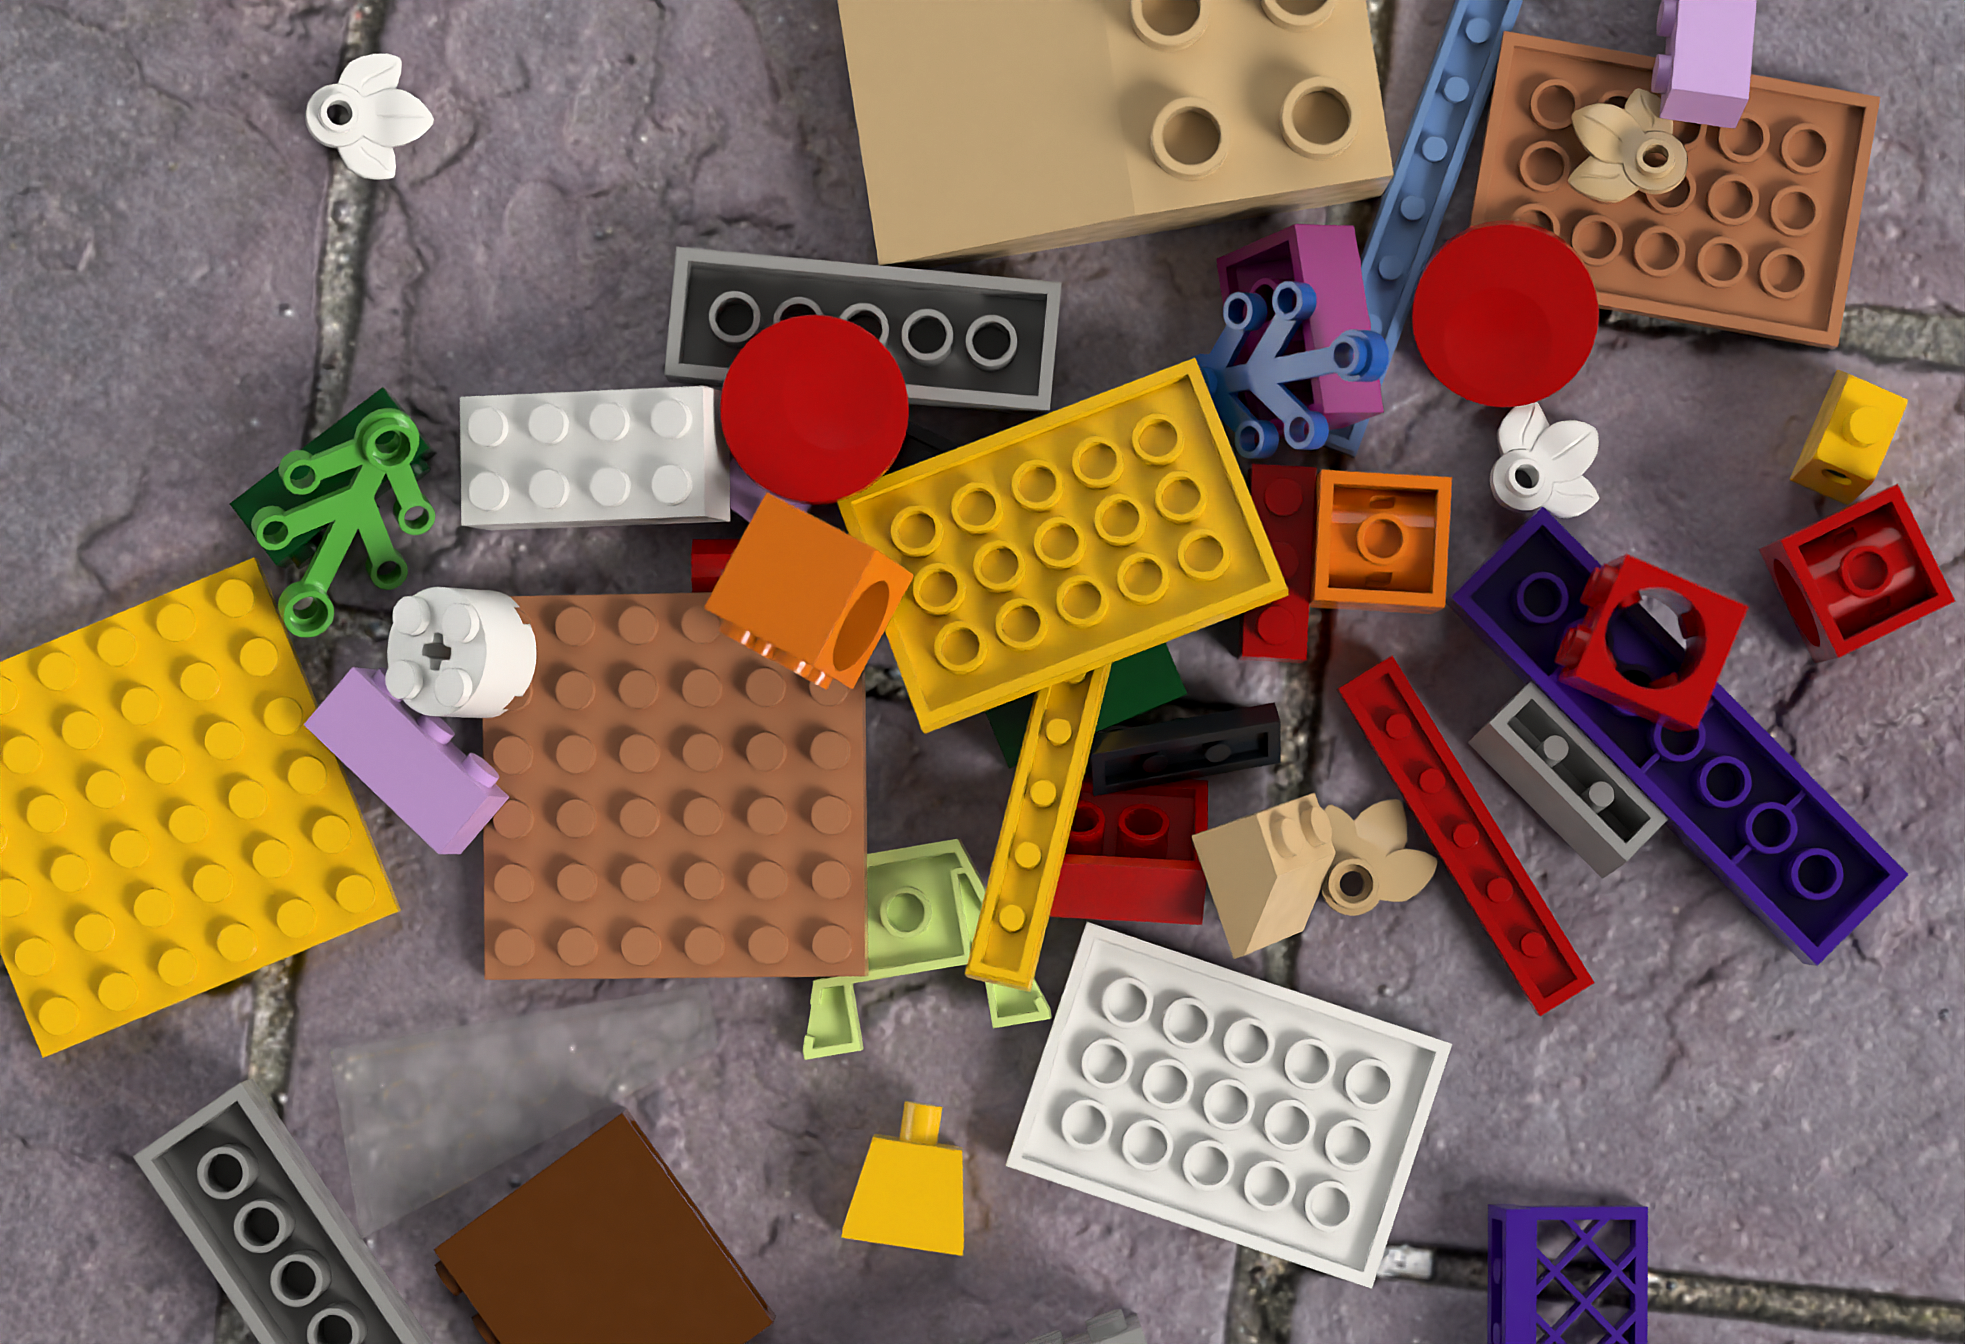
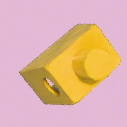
M1838 369L1789 480L1845 505L1852 503L1876 478L1905 411L1908 399ZM1826 469L1842 473L1846 476V478L1836 476L1828 472Z
M905 1101L899 1137L882 1134L873 1135L842 1228L841 1238L963 1256L962 1147L937 1143L942 1106Z

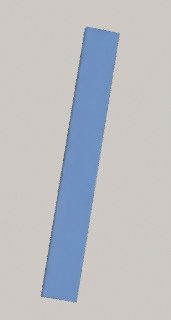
M1455 0L1395 161L1393 167L1394 176L1384 191L1360 257L1371 330L1379 333L1385 339L1389 350L1387 368L1379 378L1381 386L1413 302L1416 285L1428 261L1494 81L1502 33L1504 31L1512 32L1523 0ZM1370 418L1345 428L1329 430L1328 438L1322 447L1355 458Z

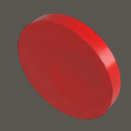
M1499 220L1478 224L1461 231L1445 242L1432 255L1424 267L1416 285L1412 308L1415 341L1425 364L1433 375L1455 394L1472 402L1493 407H1516L1531 404L1549 397L1569 383L1580 371L1591 353L1599 321V307L1594 282L1587 266L1578 253L1555 233L1531 223L1513 220Z
M803 315L785 319L767 327L754 336L740 350L733 360L723 384L720 414L727 445L739 467L754 483L765 491L787 501L818 505L839 502L860 494L876 483L888 471L897 458L906 436L909 406L906 384L901 370L888 349L874 335L864 328L841 318L826 315Z

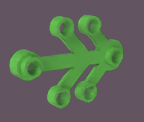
M384 408L368 414L357 426L354 439L313 456L303 450H295L286 454L280 461L279 475L285 487L297 495H304L314 491L322 479L355 467L357 469L348 486L287 511L277 506L264 507L257 511L252 519L251 528L258 543L268 550L282 549L292 541L293 537L330 523L302 580L290 584L279 598V613L287 629L296 636L304 638L317 636L323 633L332 623L334 607L326 592L357 530H359L368 553L365 567L374 585L383 590H391L399 587L406 580L408 575L407 564L400 552L392 546L374 499L385 473L397 498L393 505V516L405 533L409 535L423 534L435 522V510L428 498L420 492L410 466V462L413 460L419 446V432L413 420L400 410ZM390 430L395 431L394 438L389 443L384 445L375 444V440L382 433ZM301 465L310 466V471L306 477L299 480L290 478L291 472L296 467ZM415 506L424 507L423 513L419 518L415 520L404 519L406 512L410 508ZM273 521L283 522V526L278 533L274 535L263 534V529L268 523ZM384 562H396L395 569L389 574H377L379 566ZM313 597L312 603L307 608L302 610L293 608L294 604L299 600Z

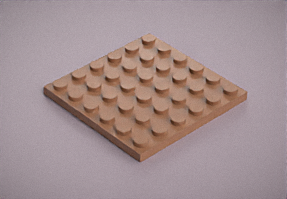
M712 592L509 596L519 605V607L514 608L519 614L522 623L530 624L536 641V664L531 683L523 696H515L503 708L509 709L503 714L493 718H482L483 759L499 774L500 778L495 784L509 796L508 800L483 828L485 980L869 976L865 668L853 689L833 679L826 690L719 632L718 630L724 619L704 609Z

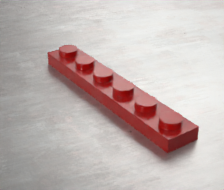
M1393 655L1337 688L1336 690L1536 1015H1544L1594 984L1595 982Z

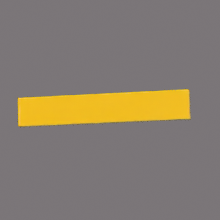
M1112 663L1035 692L965 971L967 978L1023 991H1031Z

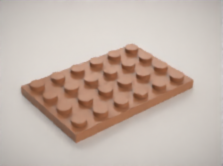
M1509 31L1502 33L1468 228L1485 222L1513 220L1531 223L1555 233L1578 253L1587 266L1594 282L1598 307L1600 309L1828 349L1838 347L1880 103L1879 96L1751 74L1749 100L1735 129L1673 120L1672 135L1683 144L1688 157L1687 172L1677 187L1662 194H1648L1638 190L1622 201L1616 203L1602 202L1583 196L1568 185V179L1574 170L1590 156L1576 136L1572 123V114L1578 109L1597 103L1612 104L1624 109L1628 98L1637 88L1655 94L1661 99L1660 93H1653L1651 91L1656 57ZM1651 153L1644 158V162L1650 167L1657 168L1663 166L1667 159L1660 153Z

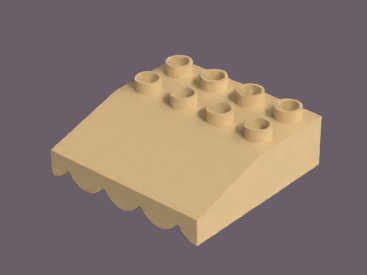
M837 0L879 266L927 269L1376 199L1382 196L1394 176L1366 0Z

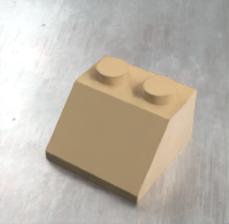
M1315 793L1192 835L1234 959L1302 932L1306 926L1336 854L1331 841L1332 826L1330 819L1319 806Z

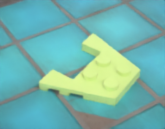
M960 838L867 854L869 976L815 977L810 999L811 1010L807 1035H805L803 1045L804 1060L864 1049L853 988L854 983L968 963L986 886ZM1035 978L1033 979L1030 992L985 982L993 1028L1052 1018L1051 1009Z

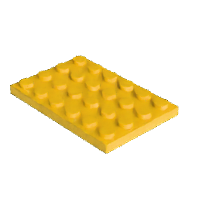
M1196 358L882 476L876 483L860 494L837 502L850 536L877 549L914 575L891 617L885 633L924 734L1288 596V588Z

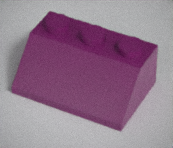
M1293 224L1216 259L1223 307L1226 299L1234 292L1257 293L1264 299L1267 306V317L1263 326L1256 331L1250 332L1233 366L1247 364L1275 316L1272 306L1273 293L1277 286L1285 281L1305 282L1311 285L1316 293L1317 305L1313 315L1309 319L1302 321L1282 356L1330 347L1332 342L1341 333L1350 329L1371 330L1362 279L1361 260L1353 225ZM1296 293L1292 297L1293 310L1297 305ZM1246 303L1243 307L1242 313L1244 320L1246 319L1248 312ZM1336 373L1284 384L1310 411H1318L1325 416L1329 430L1345 428L1384 413L1379 379L1370 383L1348 382L1341 379ZM1251 390L1238 393V399L1258 420L1270 421L1276 427L1279 439L1285 438V424ZM1307 421L1304 425V435L1309 434ZM1258 431L1255 433L1254 443H1259Z

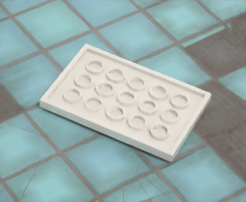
M1086 921L1006 1161V1166L1372 1289L1452 1044Z

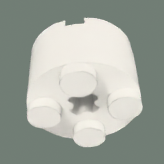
M432 587L424 589L414 596H405L397 602L392 614L393 625L387 649L389 668L385 676L387 689L393 697L403 699L409 707L423 715L466 718L497 717L509 710L503 708L515 696H523L533 678L536 664V641L531 625L522 623L519 614L514 608L519 607V605L511 597L497 591Z

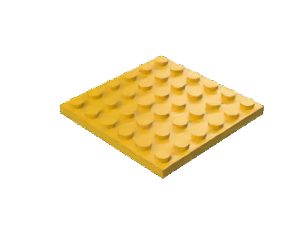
M255 557L0 661V954L42 1058L61 1052L402 911L340 759L304 726L305 722L318 708V704L285 623L279 613L261 564Z

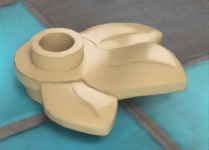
M1637 88L1628 98L1624 109L1612 104L1597 103L1576 110L1572 114L1573 128L1583 148L1590 156L1574 170L1568 179V185L1583 196L1602 202L1613 203L1626 199L1638 190L1648 194H1662L1677 187L1687 172L1688 157L1683 144L1672 135L1673 120L1659 118L1661 99L1655 94ZM1651 153H1660L1666 157L1667 162L1661 167L1654 168L1648 166L1644 162V158Z
M1392 799L1373 804L1362 811L1354 821L1346 812L1334 805H1328L1324 809L1331 822V841L1336 854L1321 887V893L1325 902L1333 910L1343 915H1361L1372 910L1380 900L1391 902L1407 901L1417 895L1428 884L1435 872L1438 861L1437 858L1428 853L1404 848L1407 842V821L1403 804L1400 800ZM1354 871L1363 879V888L1356 896H1348L1340 888L1341 877L1346 872Z

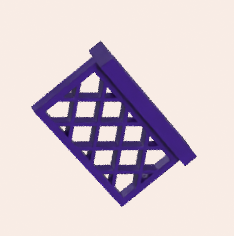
M1488 1204L1487 1344H1567L1560 1335L1583 1311L1606 1333L1597 1344H1647V1206H1519L1515 1204ZM1537 1220H1560L1576 1237L1552 1263L1537 1248ZM1573 1220L1592 1221L1582 1230ZM1609 1220H1630V1245L1612 1262L1591 1239ZM1585 1246L1606 1270L1581 1294L1560 1271ZM1537 1262L1545 1269L1538 1277ZM1630 1263L1628 1278L1622 1270ZM1554 1279L1572 1297L1575 1303L1550 1327L1536 1312L1537 1295ZM1616 1279L1629 1292V1310L1612 1326L1591 1303ZM1536 1326L1544 1333L1537 1342ZM1628 1328L1629 1343L1621 1336Z

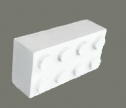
M706 386L460 397L461 525L485 530L730 521V451L721 423L720 403L722 391Z

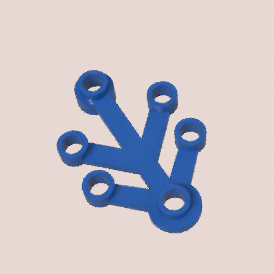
M1285 281L1277 286L1272 297L1275 316L1247 364L1233 366L1250 332L1260 329L1267 317L1266 303L1257 293H1232L1226 299L1223 307V317L1227 325L1210 354H1197L1192 357L1196 358L1218 416L1235 432L1236 449L1245 458L1266 459L1271 457L1278 447L1279 436L1274 424L1267 420H1258L1237 398L1239 392L1251 390L1285 424V439L1291 447L1295 449L1316 450L1322 447L1328 438V422L1322 413L1310 411L1284 384L1336 373L1341 379L1348 382L1370 383L1378 380L1387 368L1389 361L1387 343L1379 333L1372 330L1350 329L1341 333L1332 342L1330 347L1282 356L1302 321L1309 319L1316 309V293L1308 283ZM1296 293L1297 305L1293 310L1292 297ZM1246 303L1248 312L1246 319L1244 320L1242 313L1243 307ZM1306 421L1309 425V434L1307 438H1305L1303 431ZM1256 431H1258L1259 434V444L1257 448L1254 443V436Z

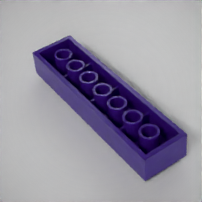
M1544 507L1539 508L1446 598L1445 603L1526 685L1532 681L1668 818L1664 824L1803 964L1818 966L1909 874L1718 682L1715 685L1698 728L1681 732L1670 730L1559 682L1558 678L1564 666L1554 662L1557 651L1568 628H1576L1578 623L1582 624L1589 606L1580 603L1582 593L1594 568L1601 569L1602 565ZM1639 603L1620 610L1617 605L1608 619L1605 630V645L1609 648L1616 662V671L1623 678L1634 685L1648 689L1646 683L1672 673L1677 674L1683 663L1686 650Z

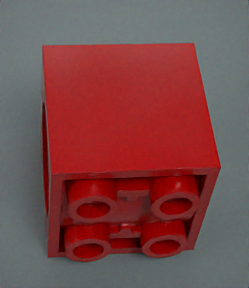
M1898 484L1873 493L1758 549L1814 664L1840 658L1955 602L1949 586Z
M1629 554L1618 557L1608 562V564L1604 563L1601 569L1595 567L1580 599V603L1589 606L1582 624L1578 623L1576 628H1568L1554 662L1564 666L1558 681L1675 732L1697 729L1749 606ZM1641 596L1654 598L1668 606L1677 616L1681 635L1684 640L1686 639L1684 660L1677 674L1672 673L1646 683L1648 689L1632 684L1616 671V662L1609 648L1605 645L1606 625L1614 608L1618 605L1620 610L1643 601Z

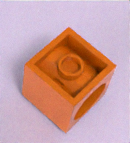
M1321 470L1316 475L1309 607L1434 614L1445 608L1452 477Z
M766 492L704 609L724 619L718 630L719 632L771 661H775L826 690L833 679L853 689L914 575L877 549Z

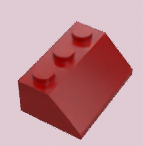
M1084 774L1049 917L1202 925L1207 880L1192 835L1208 830V781L1183 780L1093 796L1088 774Z

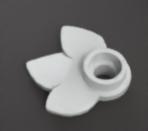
M376 53L351 61L341 74L338 84H329L318 89L309 99L305 110V121L311 135L321 144L337 148L347 169L367 179H392L396 169L393 147L402 146L417 140L432 126L434 121L432 114L418 98L405 90L396 89L401 74V59L390 54ZM334 104L342 105L349 113V122L344 125L332 123L327 116V108Z
M1537 402L1513 407L1501 421L1497 430V443L1501 457L1495 462L1490 473V487L1496 501L1504 508L1517 513H1529L1544 507L1551 515L1558 518H1572L1586 512L1599 500L1596 489L1589 480L1582 476L1591 466L1597 455L1599 441L1596 428L1576 420L1559 421L1550 426ZM1516 470H1522L1529 475L1532 480L1531 489L1523 488L1517 483L1515 479Z

